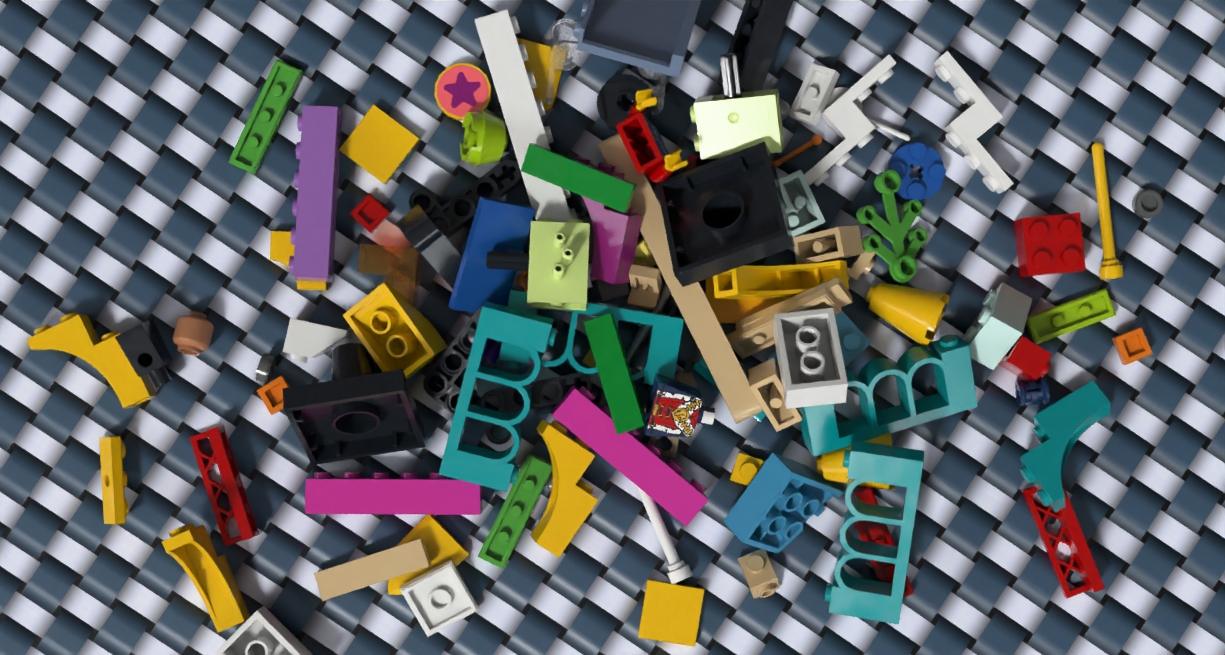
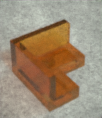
M360 244L358 273L386 275V282L414 308H417L422 254L415 248Z

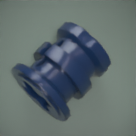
M1045 376L1040 377L1039 381L1027 380L1026 383L1015 381V395L1018 406H1024L1028 402L1030 405H1036L1038 401H1042L1044 405L1049 404V387Z

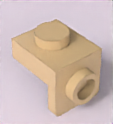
M864 251V254L856 256L850 267H847L848 280L854 282L857 281L862 273L868 274L876 262L872 259L875 252L867 253Z
M632 264L629 270L632 289L628 298V305L654 311L663 288L660 270L651 265L644 264L639 266Z
M764 549L738 558L753 598L771 596L780 588L775 571Z

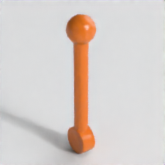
M816 134L812 136L809 142L774 161L775 168L813 145H820L823 140L822 137Z

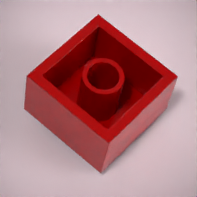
M1080 213L1026 217L1014 221L1019 278L1077 273L1086 270Z

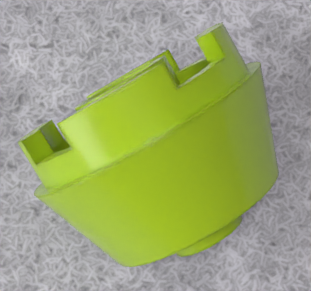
M482 109L466 112L462 127L465 128L464 142H460L461 160L472 163L474 167L499 161L508 143V134L505 129L504 120Z

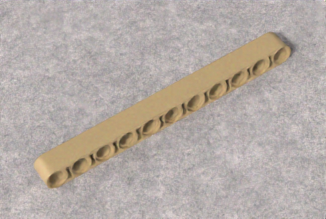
M619 133L598 143L597 145L606 164L615 166L616 172L625 174L624 180L637 184L630 207H633L632 212L643 215L640 232L735 423L738 424L762 412L763 410L749 387V381L699 282L682 287L674 275L661 206L646 176L637 173Z

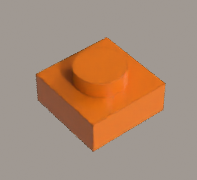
M1142 327L1112 338L1123 365L1153 354Z
M284 376L276 378L257 390L271 415L284 409L283 388L290 387Z

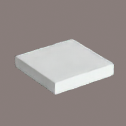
M452 559L400 586V591L427 637L479 610L475 599Z

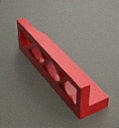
M224 426L215 427L189 437L225 546L260 535ZM209 438L213 450L212 457L202 452L199 440ZM205 459L210 460L208 465H206ZM214 463L218 465L222 477L221 484L210 477L209 471ZM214 486L218 487L217 492H215ZM223 490L227 492L232 507L230 511L220 507L218 499ZM223 513L228 515L226 520L224 519ZM231 518L236 520L240 532L239 536L233 538L230 537L227 528Z
M1063 483L1062 488L1066 507L1056 512V514L1050 512L1052 508L1050 505L1046 509L1035 505L1031 494L1036 493L1038 489L1034 485L1022 490L1064 597L1068 599L1088 590L1095 593L1105 589ZM1038 510L1044 513L1042 518L1040 517ZM1049 515L1057 518L1061 525L1056 536L1047 533L1044 527ZM1063 533L1067 541L1061 539ZM1049 537L1055 539L1053 544H1051ZM1059 542L1068 545L1071 550L1067 563L1058 560L1055 551ZM1074 560L1077 565V568L1072 566ZM1060 564L1065 566L1063 572H1062V569H1061V567H1060ZM1070 569L1080 573L1084 584L1069 589L1066 578Z

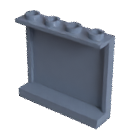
M585 0L581 11V17H584V19L577 20L574 36L579 37L576 49L679 78L702 0Z

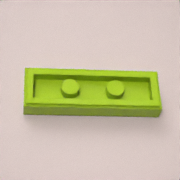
M1107 288L1030 315L1027 317L1026 327L1032 342L1039 344L1116 316V312Z

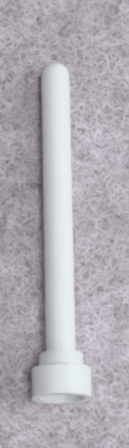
M635 485L670 564L667 566L669 569L667 574L671 584L692 576L689 565L679 559L655 501Z

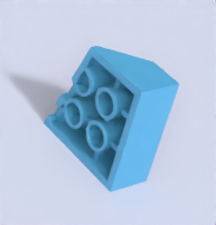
M772 452L723 522L742 543L778 554L803 531V524L815 514L818 517L825 511L822 506L833 496L838 499L844 491L829 480H824L822 475L807 465Z

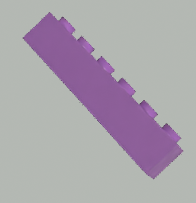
M303 105V113L298 115L297 127L298 131H301V142L296 144V159L300 160L299 171L296 170L294 173V186L298 188V197L293 199L292 213L293 216H296V227L291 229V244L295 245L294 256L289 258V272L293 273V278L297 281L333 282L340 161L339 149L342 126V112L335 106Z

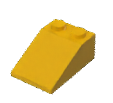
M383 282L343 314L345 320L382 372L403 369L405 377L408 379L448 348L434 326L388 282Z

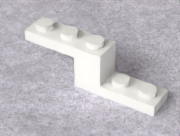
M946 51L933 63L937 67L935 72L944 82L948 81L953 86L956 98L963 104L967 103L969 108L944 128L947 132L945 136L951 145L955 148L959 146L964 152L966 163L972 169L980 171L984 176L982 180L987 188L992 192L996 190L1000 194L1014 183L977 138L1002 119L1003 116L952 55Z
M889 54L822 113L821 116L843 141L804 175L809 186L814 183L818 187L830 176L827 170L834 164L838 168L852 157L849 154L851 149L856 145L861 149L873 138L871 132L876 127L853 102L857 100L860 104L872 93L870 90L872 85L877 81L882 85L894 74L892 68L895 66L896 61Z

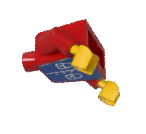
M650 88L636 92V102L633 104L626 119L617 124L616 128L637 173L650 177L653 182L659 183L669 177L675 170L686 166L688 163L687 160H681V149L669 154L659 131L645 116L647 107L657 104V98L652 97L653 89Z

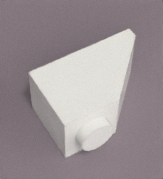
M290 318L283 352L290 353L291 360L307 363L308 358L316 359L348 339L351 331Z

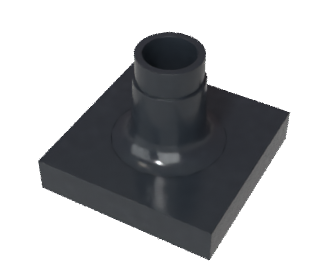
M765 142L656 183L673 272L682 287L743 265L761 266L768 256L795 247L773 156Z
M361 343L342 344L332 351L331 381L283 388L284 411L311 465L426 447L424 426L403 369L376 373L373 358Z

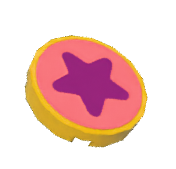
M457 63L447 67L439 74L435 83L434 96L438 107L448 117L463 121L466 112H474L479 109L485 111L491 101L492 88L487 76L480 68L469 63Z

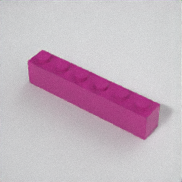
M573 385L552 409V416L682 524L687 526L708 502L709 499L704 494L706 488L693 478L691 481H688L682 476L684 470L673 460H670L669 463L664 461L660 457L662 451L650 441L646 445L638 439L640 433L637 430L617 435L609 407L604 405L601 408L593 401L596 396L587 388L582 386L578 389Z
M314 472V477L306 479L305 514L480 515L482 513L481 485L455 478H447V476L439 475V472L429 473V478H418L417 472H402L401 478H389V472H372V477H360V472H343V477H331V472Z

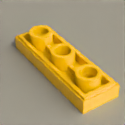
M120 436L99 437L104 524H124L129 513V505L124 497V488L127 486V475L123 471L122 462L126 454L125 445L121 442Z

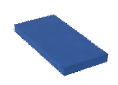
M480 196L448 306L451 309L475 313L483 306L485 301H498L507 306L517 270L488 269L486 266L487 252L523 253L531 221L535 214V208Z

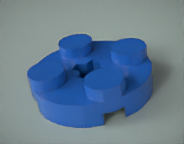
M919 142L899 148L890 157L887 164V170L896 171L901 179V186L894 193L905 200H925L934 195L941 187L946 174V169L940 155L933 148ZM910 165L921 167L922 171L920 173L922 177L920 180L917 177L913 179L909 177L911 173Z

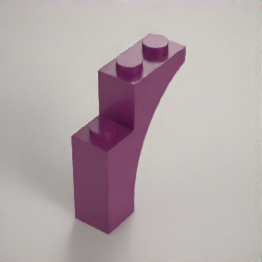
M577 156L573 158L624 179L625 174L616 172L613 165L598 163V166L590 165V159ZM582 196L589 211L594 233V256L590 277L612 284L629 283V270L633 264L643 215L632 212L633 207H629L628 212L623 213Z

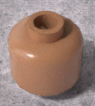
M190 311L189 315H183L177 319L172 341L177 346L179 352L199 356L200 352L209 349L214 325L206 319L207 315L197 311Z

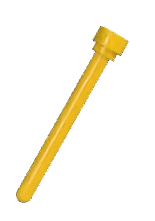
M1095 142L1092 145V157L1104 261L1101 262L1102 267L1099 268L1100 280L1124 277L1123 265H1119V260H1116L1104 148L1100 142Z

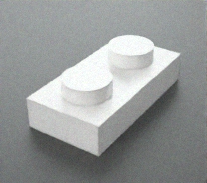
M812 63L792 104L789 116L792 119L816 126L840 74L834 69Z

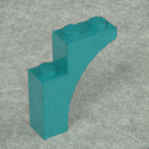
M1093 380L1033 416L1034 428L1032 430L1042 444L1020 456L1022 468L1019 470L1028 484L1034 483L1038 489L1036 493L1040 501L1046 507L1050 505L1055 513L1066 507L1062 488V474L1070 450L1087 429L1110 414V401Z

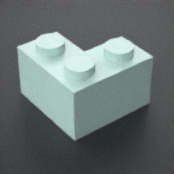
M802 170L779 179L793 238L814 230L826 222Z
M1003 282L996 291L991 289L983 301V305L986 307L978 317L977 322L979 323L976 327L971 325L963 337V340L969 345L970 357L994 370L1023 334L1032 298Z

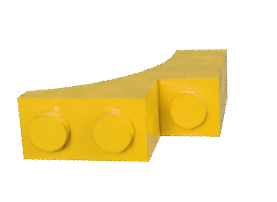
M837 260L797 265H743L713 276L714 295L718 299L740 300L793 297L836 277L849 290L847 262Z
M76 312L67 314L60 318L61 323L53 327L51 325L42 326L34 331V336L26 339L31 350L54 349L64 351L91 364L110 383L123 408H133L157 396L148 374L138 377L115 337L122 333L118 334L117 331L110 332L102 336V342H100L88 315H77Z
M543 419L536 429L545 441L550 454L553 474L552 488L544 514L530 536L535 543L559 558L598 502V499L592 494L594 488L579 480L595 455L588 450L590 447L579 437L576 436L573 440L565 433L568 429L553 420L550 424Z
M193 523L168 532L171 538L162 541L166 553L171 555L183 567L194 583L207 607L217 633L249 619L250 614L225 554L217 557L205 526L195 527Z

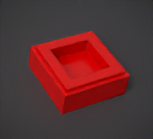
M368 193L350 214L372 234L391 212L374 196Z

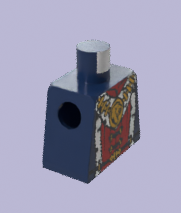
M656 373L644 415L647 426L643 427L645 435L692 437L696 423L713 424L715 408L701 406L703 398L698 389Z

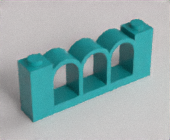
M510 290L508 307L537 315L538 309L527 308L526 292ZM587 303L586 311L556 310L572 313L567 347L559 359L554 361L542 360L541 366L556 367L564 363L568 358L570 365L577 371L584 374L597 373V367L585 368L580 366L573 357L572 347L578 314L599 317L613 313L617 326L618 321L652 327L645 365L638 373L632 375L633 380L643 377L642 383L649 384L648 390L651 391L656 373L674 379L684 319ZM501 343L499 360L505 361L504 366L522 369V364H529V358L534 361L532 354L528 350L516 345Z
M487 301L484 302L439 475L504 492L508 491L509 483H516L520 467L514 466L516 461L515 455L521 442V430L518 423L526 417L530 409L532 393L528 384L536 379L540 371L542 353H545L547 345L553 346L557 329L552 328L554 319ZM487 338L528 350L535 361L533 369L528 373L516 375L481 366ZM477 378L517 389L524 399L523 407L514 413H503L470 404ZM466 418H474L508 429L514 440L512 446L504 451H492L460 442Z
M957 334L944 335L940 340L930 342L931 349L921 346L905 351L897 364L890 359L878 358L868 362L860 370L859 375L845 369L848 387L855 386L858 388L862 416L837 424L834 404L799 407L803 417L800 424L805 446L815 457L851 446L853 440L864 442L884 434L897 432L978 407L969 345ZM926 363H933L938 393L914 400L911 385L914 372ZM886 375H895L900 405L875 412L873 400L875 384Z
M853 440L851 450L845 449L843 467L848 468L847 478L849 479L845 491V504L848 510L844 513L841 522L840 542L843 547L839 550L836 558L833 584H827L824 601L830 602L829 613L899 624L923 469L924 451ZM863 482L907 487L904 508L899 509L862 502L856 497L853 489ZM860 520L901 526L898 547L858 540L851 535L848 527ZM853 558L895 564L893 582L886 583L856 578L845 571L843 564Z

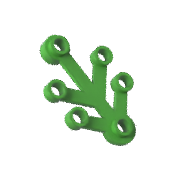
M886 170L876 176L874 186L878 192L882 193L887 222L877 215L876 210L869 205L859 208L856 217L861 224L869 223L891 242L893 252L882 244L881 238L876 234L865 236L862 239L864 251L867 253L875 252L889 264L892 278L897 282L903 283L910 281L916 274L917 264L914 258L921 245L926 243L928 235L922 227L909 231L916 216L922 213V204L919 200L912 199L903 204L902 210L904 215L899 222L894 192L899 190L901 179L896 171ZM865 211L868 213V219L865 217ZM908 233V241L910 243L904 249L903 240ZM870 240L873 241V247L870 245Z

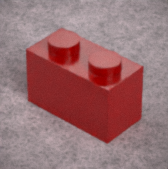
M1020 336L998 365L1023 380H1037L1039 376L1042 378L1048 372L1051 366L1049 359L1052 354L1025 337Z

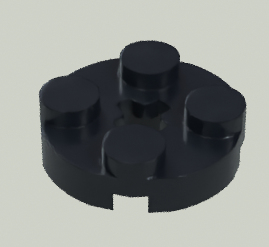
M620 74L610 78L602 86L597 96V110L601 120L609 129L618 132L616 125L626 119L633 105L629 106V111H624L622 107L617 106V103L621 102L623 96H627L629 101L633 100L635 103L636 92L650 89V87L631 74ZM654 106L647 107L645 116L648 120L651 117Z

